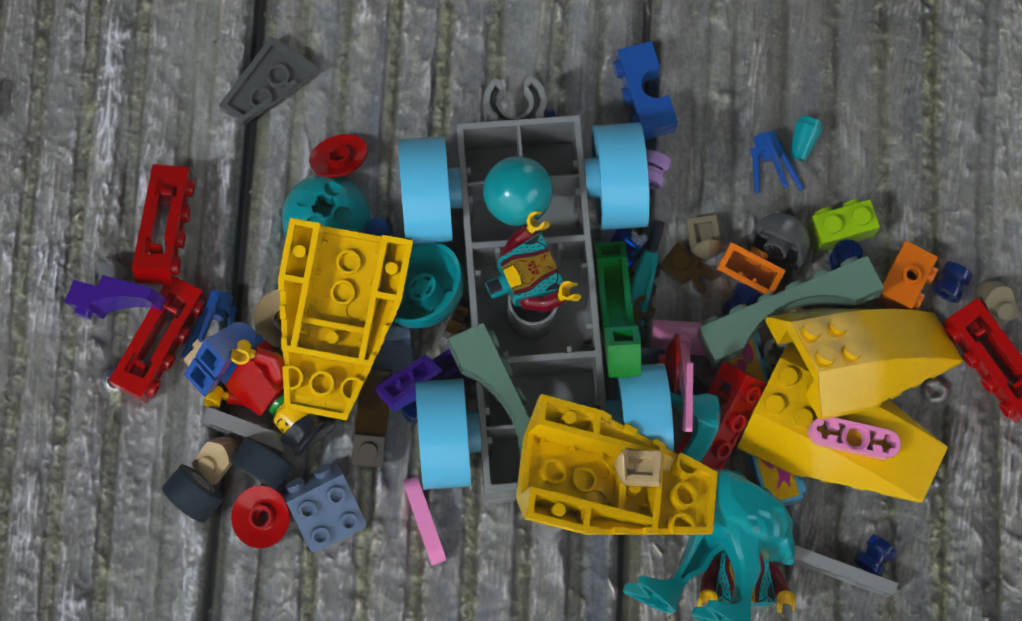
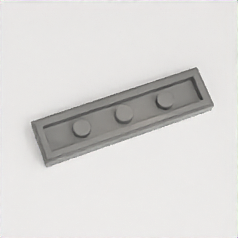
M795 545L793 563L887 598L896 593L899 584L897 582Z

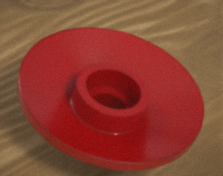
M350 134L336 135L320 142L312 150L309 156V164L312 171L319 176L329 178L341 177L357 170L365 162L368 156V148L365 141L358 136Z
M674 333L665 355H658V363H663L666 368L670 393L675 394L678 392L680 374L679 333Z
M254 486L243 491L236 499L232 508L231 522L233 530L244 544L252 548H269L280 542L287 533L290 524V509L283 495L268 486ZM265 511L269 516L266 523L262 520V514Z

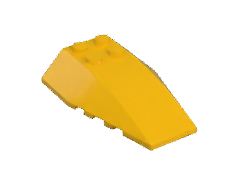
M290 218L278 276L285 409L348 420L402 303L413 240L382 235L381 237Z
M819 307L768 316L765 319L777 344L794 342L814 381L805 395L819 420L872 410L880 406L883 401L889 398L892 400L900 396L903 391L911 387L915 388L921 385L924 380L930 377L935 378L963 362V359L933 312L907 309Z
M794 342L787 343L737 448L793 476L809 477L825 483L846 485L857 490H869L878 492L880 495L922 503L948 447L889 399L883 401L880 406L872 410L835 418L895 432L900 439L901 447L894 457L879 460L815 445L808 437V426L818 417L805 395L814 379ZM826 424L817 428V431L822 433L821 438L823 439L830 434L838 436L840 430L836 432L826 430ZM850 429L847 432V442L851 446L858 447L862 442L861 434L855 429ZM885 437L880 441L870 440L868 446L872 444L881 445L883 447L882 452L891 448V445L886 443Z
M544 394L539 396L523 437L516 500L525 520L585 535H710L713 533L717 471L681 452L676 454L667 449L666 444L657 439L650 440L637 433L638 429L627 423L622 425L611 419L612 415L603 410ZM625 448L629 450L662 451L663 462L660 487L624 485L620 481L614 465L619 453Z

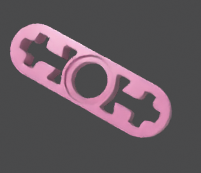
M833 417L823 420L816 418L808 426L809 439L812 443L821 447L879 460L894 457L901 447L900 439L895 432ZM826 424V430L833 432L840 430L838 436L830 434L823 439L821 438L822 433L817 431V428ZM850 429L857 430L862 436V442L858 447L851 446L847 442L846 435ZM885 437L886 443L890 444L891 448L882 452L883 447L881 445L872 444L868 446L870 440L880 441Z
M414 476L402 480L431 566L447 561L418 477Z

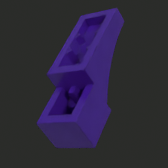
M102 275L98 286L73 280L64 302L75 309L73 314L83 319L91 320L92 316L105 319L106 314L126 308L145 307L162 310L167 299L150 287Z
M448 349L433 360L425 354L377 385L375 389L378 396L396 412L416 401L415 382L463 378L465 386L473 381V379L460 373L450 349Z

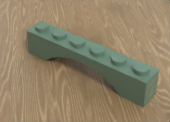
M857 256L851 257L840 264L841 267L832 271L829 268L823 269L815 273L813 279L803 283L802 280H797L787 285L783 292L776 295L774 292L766 293L757 299L758 302L748 307L746 304H741L731 309L729 315L722 318L713 316L704 320L701 323L702 326L699 327L697 337L712 368L722 365L723 361L729 362L741 357L747 343L766 324L765 319L768 316L779 315L797 307L815 304L838 305L853 309L879 298L884 286L869 257L865 256L860 259Z
M481 323L448 338V347L460 373L478 382L490 391L503 405L512 420L518 437L521 460L523 437L531 419V416H528L523 406L527 404V401L520 386L515 388L510 379L513 371L506 358L501 359L496 350L499 347V342L492 329L487 331L484 323Z

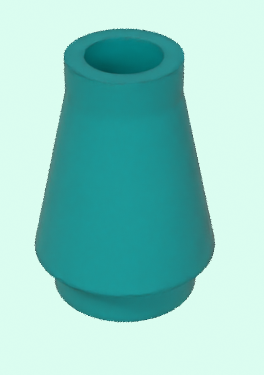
M801 115L799 120L795 121L789 157L801 162L807 161L810 152L823 132L821 129L823 123L821 121Z

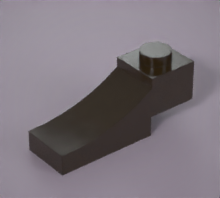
M371 368L360 391L351 465L383 467L389 406L378 396L375 387L392 376L393 370Z

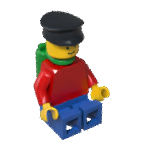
M233 323L205 339L184 373L185 377L205 397L204 405L206 407L219 408L221 401L225 400L227 404L247 407L259 416H263L268 412L275 415L274 424L283 433L280 440L294 449L295 456H299L322 440L336 426V421L333 418L285 409L282 368L284 366L282 349L275 351L271 344L260 334L256 336L254 329L246 323ZM220 380L225 384L227 392H224L223 388L217 385Z

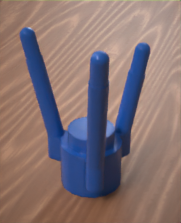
M768 131L755 136L753 139L755 147L750 149L753 158L754 192L756 194L760 193L759 158H762L763 162L773 161L783 188L789 186L779 157L782 159L798 190L802 191L804 187L785 153L782 142L778 141L776 132Z
M219 290L210 291L206 307L199 317L181 355L183 360L189 354L197 337L199 342L204 341L212 320L224 321L227 316L228 326L235 323L237 307L232 305V295Z

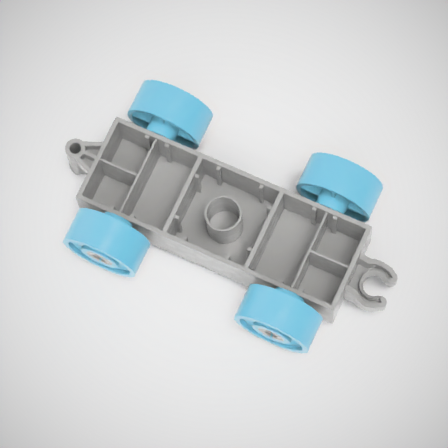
M530 76L524 81V96L528 99L529 108L523 115L517 117L509 116L502 110L501 101L504 98L503 82L499 79H493L484 92L483 112L486 122L456 124L459 167L447 168L445 136L398 139L405 239L413 240V244L453 241L451 209L462 208L471 328L484 323L487 331L491 329L494 331L499 342V347L496 350L500 358H506L511 366L513 375L510 376L514 387L520 386L525 395L527 404L523 406L528 416L533 414L539 396L544 394L603 410L612 415L611 419L622 425L627 423L638 429L637 433L650 440L657 439L666 444L667 449L674 452L671 397L667 372L663 363L641 365V376L629 378L615 377L614 400L606 401L588 199H595L600 230L648 226L649 179L646 146L641 123L593 125L592 158H584L580 115L545 118L547 97L544 87L535 77ZM522 156L535 160L544 167L551 179L553 195L550 206L545 214L537 220L539 226L544 221H550V226L546 230H536L537 234H542L563 282L571 281L578 283L577 286H573L570 289V295L581 294L579 301L566 300L565 304L548 312H539L524 309L522 306H514L509 293L491 299L487 291L485 282L500 276L497 260L500 258L501 250L511 236L522 227L508 225L496 219L488 210L483 197V185L488 172L496 163L508 157ZM463 378L415 382L423 490L471 486L469 453L481 452L485 503L517 501L516 486L520 468V449L512 420L503 405L490 391L476 381L477 411H466ZM536 523L534 533L539 542L545 545H553L562 540L565 529Z

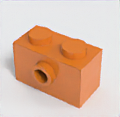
M905 240L883 280L882 285L884 289L880 297L874 300L891 309L912 310L913 308L918 310L925 297V294L921 292L925 282L931 284L938 271V268L934 267L938 257Z
M729 242L716 267L717 270L763 294L775 292L786 271L767 261L766 258L769 254L753 246L748 251L732 242Z

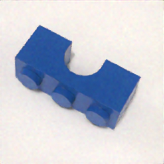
M652 41L617 50L616 61H613V69L616 78H621L624 88H621L624 104L626 106L630 105L633 113L630 116V123H641L645 140L676 132L678 121L670 96L653 98L648 96L642 89V85L645 82L658 78L660 72V65Z

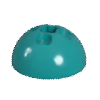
M315 174L300 181L289 192L282 209V226L285 236L287 235L290 218L321 223L323 226L359 233L364 231L366 233V225L371 219V209L363 191L350 179L344 176L329 178Z
M437 242L413 244L402 303L393 320L395 323L408 328H428L443 322L455 311L464 291V274L458 258L450 248Z

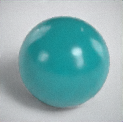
M522 156L508 157L496 163L488 172L483 185V197L490 213L499 221L512 226L527 224L528 215L532 212L543 211L542 214L534 216L537 220L541 218L549 208L553 195L552 182L544 167L535 160Z

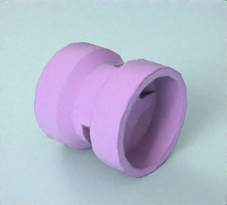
M646 150L649 189L660 190L665 180L663 174L665 171H668L672 160L663 153Z

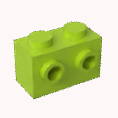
M860 199L850 200L844 203L842 208L832 210V207L819 209L814 213L815 215L812 216L808 224L817 253L873 238L880 229L871 200L861 202Z

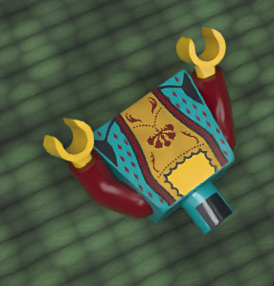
M543 211L530 213L527 218V224L520 227L501 250L500 258L497 260L500 276L485 282L491 299L509 293L514 306H522L524 309L539 312H548L565 304L566 300L576 302L581 299V294L570 295V289L573 286H577L578 283L571 281L563 282L542 234H537L536 230H546L550 226V221H544L539 226L537 219L534 218L535 215L542 214Z
M722 552L719 558L713 559L701 576L700 594L696 607H701L702 603H708L709 600L731 602L734 590V572L727 553ZM760 553L762 571L752 593L751 606H772L775 604L776 598V610L778 613H782V604L791 605L792 611H795L796 596L790 592L785 577L774 561L769 562Z

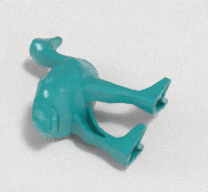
M670 393L671 405L681 413L682 395ZM708 393L693 395L692 432L690 440L682 453L700 463L719 430L721 408L717 396ZM728 469L715 470L718 472L713 533L710 535L689 536L682 558L668 580L639 576L637 583H626L624 585L623 593L661 612L674 613L677 610L683 588L689 580L705 572L716 554L725 552L730 559L734 572V590L731 602L709 600L707 607H694L691 616L698 621H750L752 593L762 571L760 553L769 562L776 561L781 562L783 565H792L795 555L792 532L794 524L781 499L772 495L768 488L746 480L745 476L738 471Z

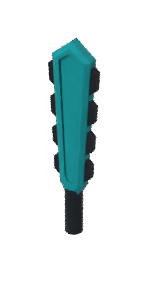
M659 220L653 221L646 250L641 254L640 258L634 261L632 271L635 274L634 277L629 278L632 308L634 301L639 296L645 295L646 301L639 306L643 312H648L652 309L649 301L655 296L657 286L654 283V279L659 277L661 269L658 264L657 252L665 223ZM645 320L638 321L643 327L639 332L640 342L646 338L648 327L645 325Z

